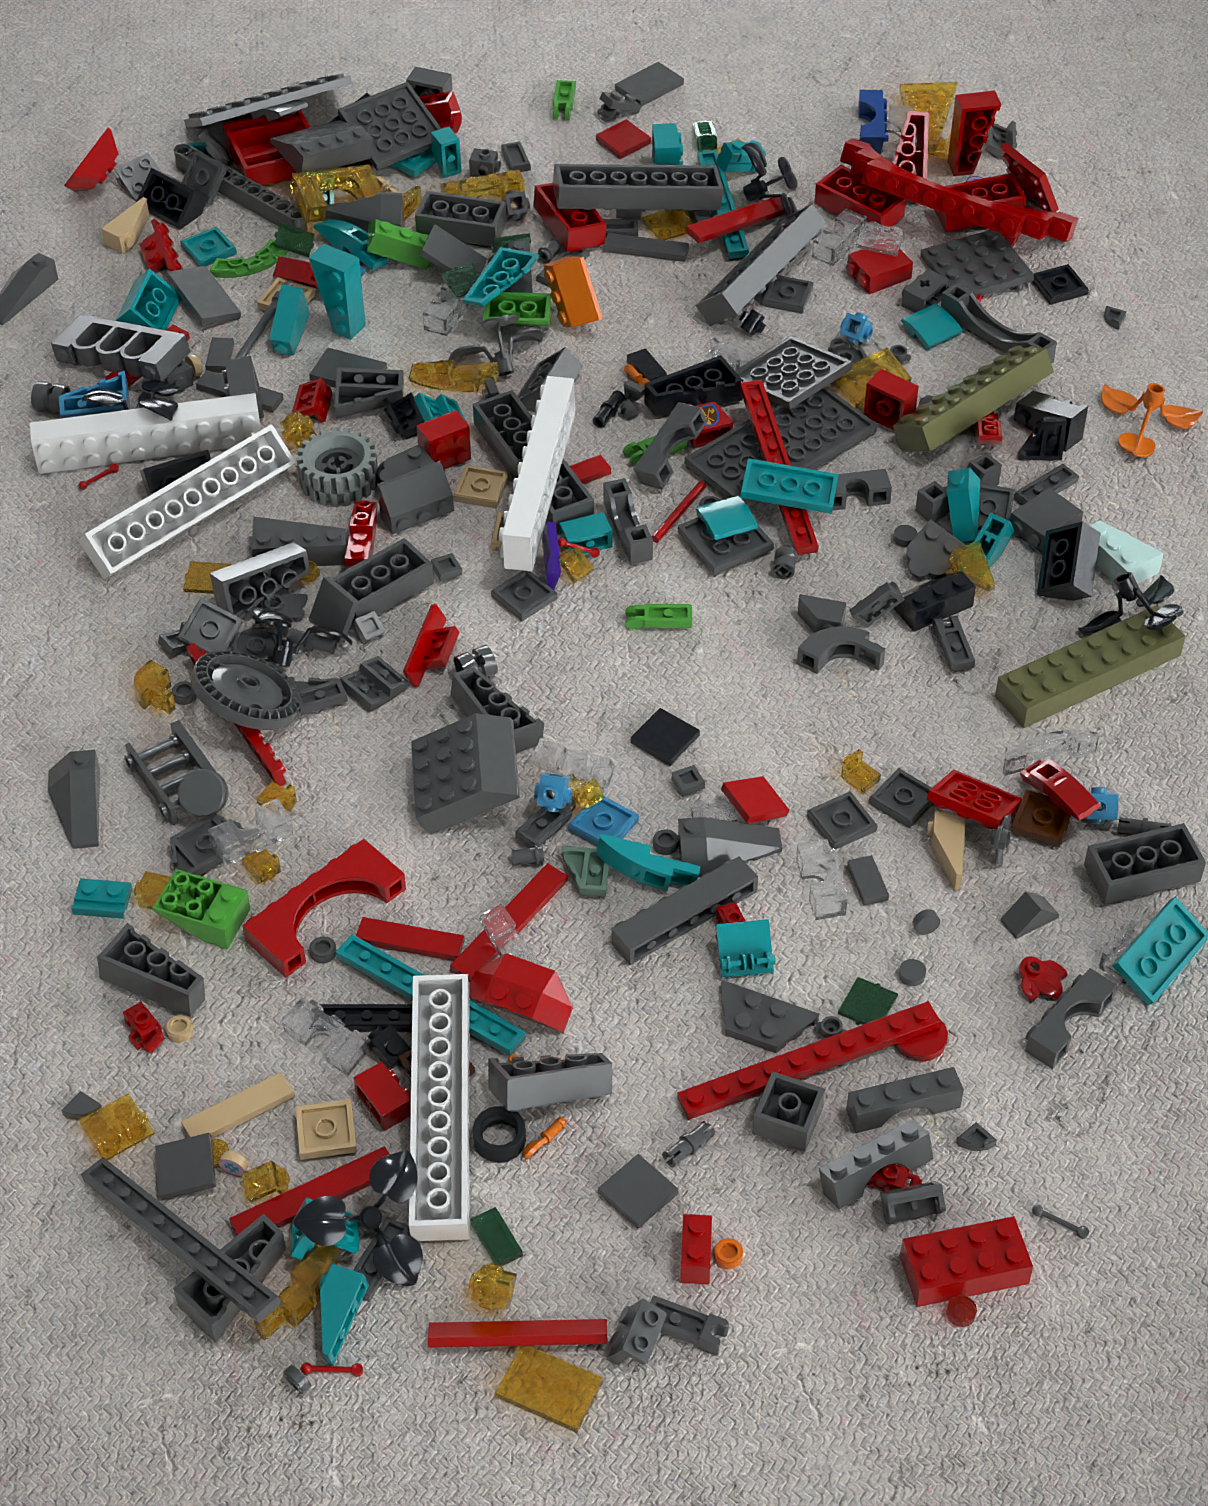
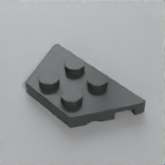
M213 813L170 837L174 871L178 869L199 876L262 839L261 832L257 829H254L253 832L244 829L241 823L226 820L224 817Z
M724 980L721 982L726 1036L777 1053L789 1041L795 1040L802 1035V1030L811 1024L816 1025L819 1021V1013Z

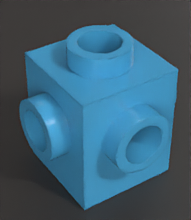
M856 312L855 315L847 313L841 323L839 333L846 336L845 341L855 345H858V342L866 344L867 339L869 340L872 336L873 323L867 320L868 316Z
M547 772L541 774L540 783H536L534 798H537V805L544 806L543 810L558 812L559 809L566 807L567 803H570L572 799V788H569L570 776Z
M1091 787V791L1088 792L1101 804L1100 808L1093 811L1086 819H1090L1092 824H1105V820H1118L1119 794L1107 792L1105 787Z

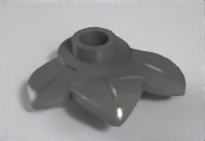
M283 587L274 593V597L269 600L265 599L263 603V608L285 614L292 619H298L305 615V611L302 608L307 603L308 595L291 594L288 587Z
M1010 814L1004 817L1002 824L999 825L997 830L994 829L991 834L990 843L994 845V850L996 851L995 862L997 865L1003 864V850H1007L1010 843L1011 830L1008 829L1011 820Z

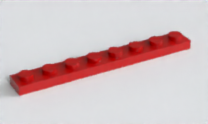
M195 642L186 647L194 666L197 660L206 654L204 649L199 650ZM234 723L277 788L287 784L283 775L286 773V769L280 759H274L275 753L270 744L263 743L264 737L261 731Z

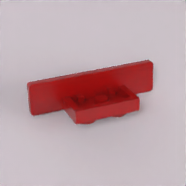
M155 218L152 219L151 223L155 232L139 244L147 269L150 268L155 273L166 264L169 271L183 269L177 260L179 256L173 249L174 242L168 235L169 229L163 222L159 223Z
M431 604L403 669V673L413 687H419L426 670L446 667L460 633L456 626L443 628L446 623V617L437 604Z

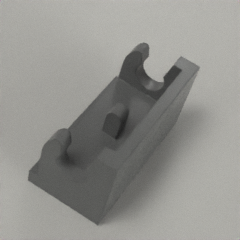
M932 1181L880 1192L885 1223L892 1224L894 1222L945 1212L946 1206L942 1183Z

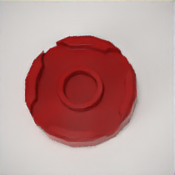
M941 1021L940 1028L897 1043L895 1047L903 1056L916 1058L915 1061L933 1060L943 1053L947 1045L948 1031L945 1024Z

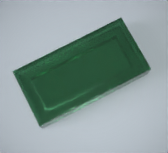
M496 1207L470 1219L471 1226L497 1269L523 1256L522 1249Z

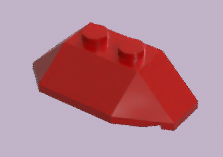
M110 128L104 131L64 184L68 189L78 192L93 189L97 183L102 185L108 177L106 171L110 173L117 165L114 160L119 153Z
M508 953L474 971L469 984V999L562 1033L565 1031L573 1010V1006L555 970Z

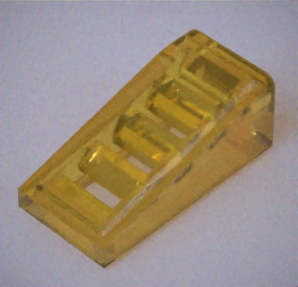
M415 186L402 194L404 221L421 204L420 186Z

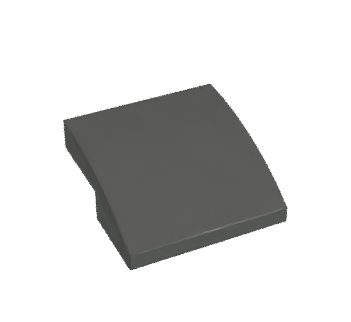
M293 100L250 113L253 120L266 116L268 122L296 113L309 106L307 102Z
M379 656L361 662L359 671L340 677L344 690L369 712L383 706L409 686V681Z

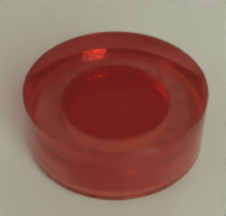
M955 1296L948 1302L947 1318L958 1327L969 1326L976 1318L977 1306L967 1296Z

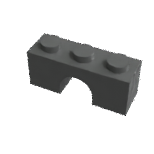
M886 469L839 474L832 511L846 509V499L851 495L863 497L868 506L890 504L892 486Z

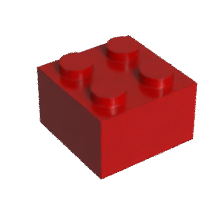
M880 369L866 383L864 415L872 421L894 430L893 425L901 421L900 418L916 411L919 386Z
M457 410L417 425L418 444L435 463L440 461L444 470L471 460L469 425Z

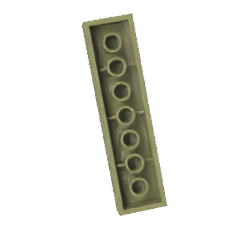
M1021 346L1012 347L1008 350L1007 354L994 358L993 363L982 366L978 369L977 373L964 377L963 382L948 387V391L944 394L934 396L928 404L920 405L912 414L902 416L900 418L901 421L893 425L901 450L931 452L976 423L978 419L987 416L1052 374L1054 371L1047 348H1037L1036 346L1022 348Z
M1156 606L1151 607L1156 612L1159 610ZM1145 610L999 676L995 697L1023 728H1026L1181 656L1185 635L1172 622L1157 630L1147 629L1144 622L1152 615L1148 610Z

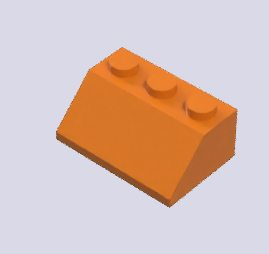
M563 257L543 265L545 269L544 277L552 291L551 299L556 304L558 310L557 317L563 327H575L603 319L584 257Z

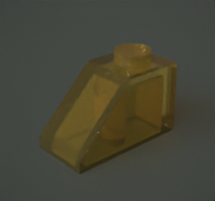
M980 541L952 549L951 557L948 558L951 570L963 572L974 585L987 591L993 590L995 582Z

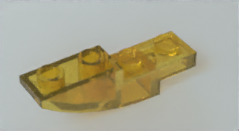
M454 359L419 362L412 364L409 381L420 386L442 391L478 392L479 386L485 384L486 379L493 378L495 383H497L500 367L498 362L456 366Z
M318 1245L314 1253L306 1260H301L294 1266L290 1273L292 1286L286 1287L279 1294L281 1305L259 1324L254 1320L256 1332L264 1341L286 1322L296 1328L320 1301L319 1285L321 1278L325 1272L329 1271L332 1264L337 1265L340 1255L339 1247L335 1245Z

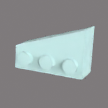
M1102 521L1089 525L1101 533L1096 566L1113 582L1119 575L1132 572L1138 584L1160 572L1163 552Z

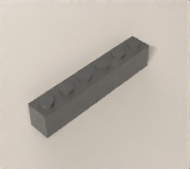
M740 856L731 861H726L716 870L703 874L698 880L689 885L682 886L672 895L661 898L656 904L647 909L640 910L628 920L617 923L612 928V945L627 963L632 965L715 917L716 907L734 902L739 903L757 892L758 876Z

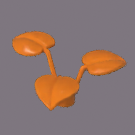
M1157 383L1149 384L1146 392L1142 393L1138 401L1133 395L1113 389L1104 384L1101 392V401L1105 408L1118 414H1125L1128 410L1134 411L1143 401L1147 411L1139 436L1134 433H1123L1118 439V445L1124 451L1139 457H1148L1155 451V442L1150 438L1143 437L1151 411L1160 407L1161 416L1166 417V422L1171 426L1181 429L1193 427L1202 416L1203 411L1176 405H1164L1165 398L1163 396L1165 388Z

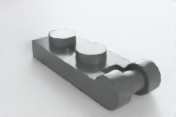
M950 616L946 620L941 618L933 619V630L938 636L950 670L974 668L975 659L958 616Z

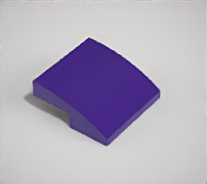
M546 521L542 534V548L547 583L554 590L561 576L560 553L555 522Z

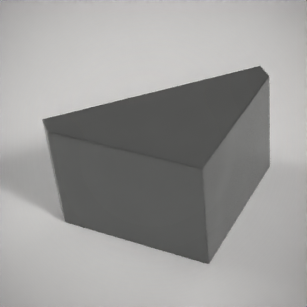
M1026 891L1001 917V922L1018 939L1058 919L1059 914L1045 897Z

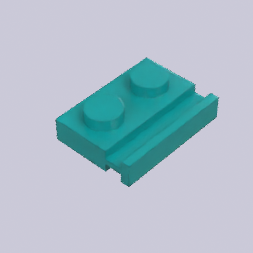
M80 878L74 897V905L71 907L72 913L74 915L124 919L125 909H127L133 889L131 882Z

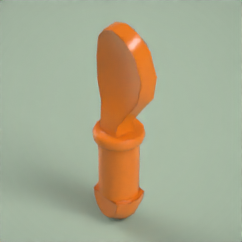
M627 364L624 367L625 373L635 383L644 387L645 383L650 382L648 379L643 378V375L638 373L633 365Z
M558 1117L545 1131L540 1133L541 1139L533 1140L525 1146L522 1156L528 1159L543 1144L551 1143L552 1139L566 1127V1119Z

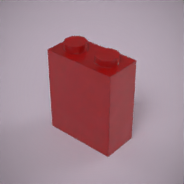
M889 239L848 254L846 270L858 282L861 288L868 294H872L912 279L913 261Z

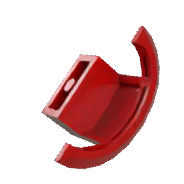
M453 91L419 96L441 129L450 127L455 134L459 131L462 124V114Z

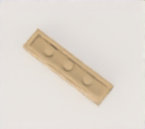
M282 1072L181 1121L182 1127L188 1137L210 1133L212 1138L294 1098V1091Z

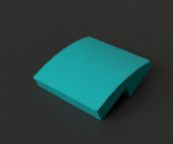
M937 303L901 319L911 337L917 336L926 350L961 335L963 331L956 320Z
M420 392L414 397L424 422L455 410L466 421L456 400L440 394L435 400Z
M739 496L696 507L697 516L705 523L706 532L714 540L758 528L753 514Z

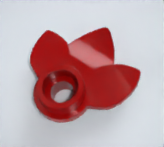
M1033 956L1025 957L1019 964V974L1022 978L1021 989L1030 1001H1034L1040 993L1058 1000L1059 996L1063 993V986L1060 980L1068 975L1060 964L1052 960L1041 961Z

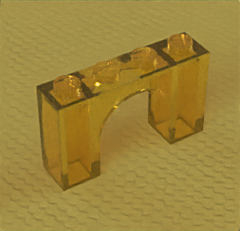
M370 164L292 173L290 191L305 223L325 221L327 204L322 195L325 191H345L356 200L363 196L364 198L373 197L375 193L382 192Z

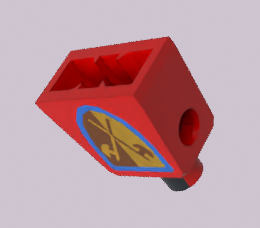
M700 400L690 402L689 405L701 407L707 420L698 437L690 439L693 449L703 447L733 429L732 419L716 402L702 404Z

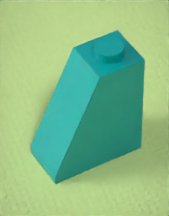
M282 284L270 342L273 350L282 355L295 354L310 316L302 288Z

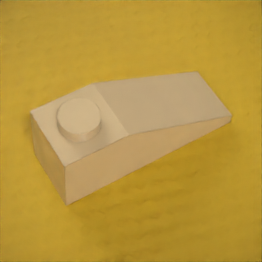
M141 198L101 228L105 246L123 254L137 244L149 217L146 198Z
M935 811L934 821L928 822L927 836L932 837L931 848L954 890L960 891L966 819L959 817L956 813Z

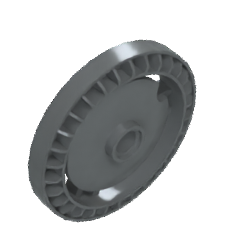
M230 650L212 651L204 654L197 660L191 673V686L200 701L217 715L241 726L259 730L281 729L294 721L301 707V701L299 702L295 698L298 694L292 691L295 687L289 685L291 681L286 679L288 676L274 665L253 655Z

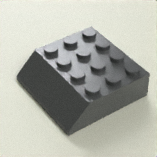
M475 713L411 741L415 818L431 835L520 798L513 720L510 717Z

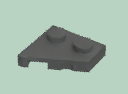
M294 677L286 678L291 681L289 685L295 687L292 690L298 694L295 698L299 702L301 701L299 709L301 716L348 702L347 694L340 679L309 677L308 682L295 681Z

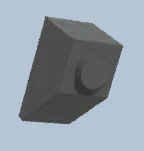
M799 594L797 614L814 633L830 627L843 626L846 602Z

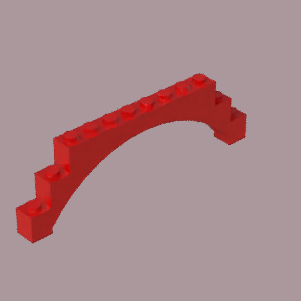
M854 138L846 141L843 147L840 162L851 165L850 172L862 176L861 183L1012 238L1019 234H1024L1038 240L1049 236L1067 242L1073 237L1079 219L1077 217L1060 211H1040L1002 204L947 188L897 166L877 153L871 147V144Z

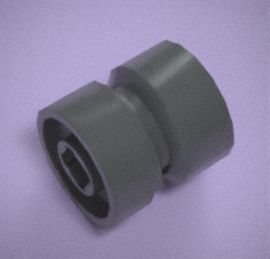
M42 381L35 382L31 392V405L33 409L44 411L50 409L51 412L60 413L59 396L71 392L70 387L60 384L52 385Z
M486 644L473 649L472 654L465 652L453 658L456 673L475 667L486 677L498 672L494 654Z

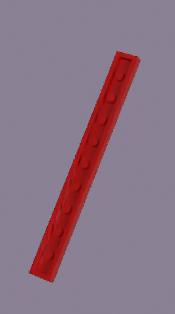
M762 380L740 382V391L763 460L791 466ZM779 505L793 549L797 551L798 555L817 553L819 546L807 510Z
M927 1001L677 1092V1097L687 1119L690 1120L763 1093L772 1071L799 1080L940 1028L941 1021L930 1002Z

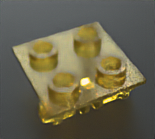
M664 210L642 217L645 224L661 240H669L687 234L685 232L686 227L693 224L692 219L686 215L684 210Z
M129 1093L79 1120V1123L100 1155L107 1160L155 1134L148 1123L149 1119L146 1113H141Z

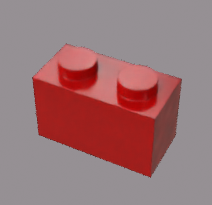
M382 1061L353 1077L355 1093L384 1131L411 1116L410 1091L407 1088L402 1089L396 1073L393 1069L388 1070Z
M683 1214L680 1283L709 1284L712 1215Z

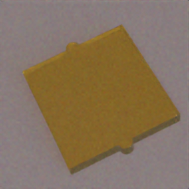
M191 561L188 573L185 574L186 580L183 591L214 594L210 573L228 567L231 564Z

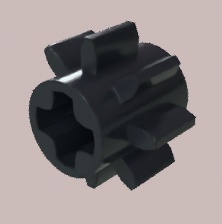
M753 309L749 313L744 311L739 318L743 322L740 327L753 336L756 331L761 334L766 327V324L763 323L765 317Z

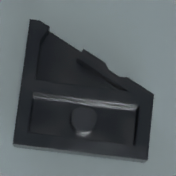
M1042 417L1018 451V459L1062 460L1067 424L1066 417Z

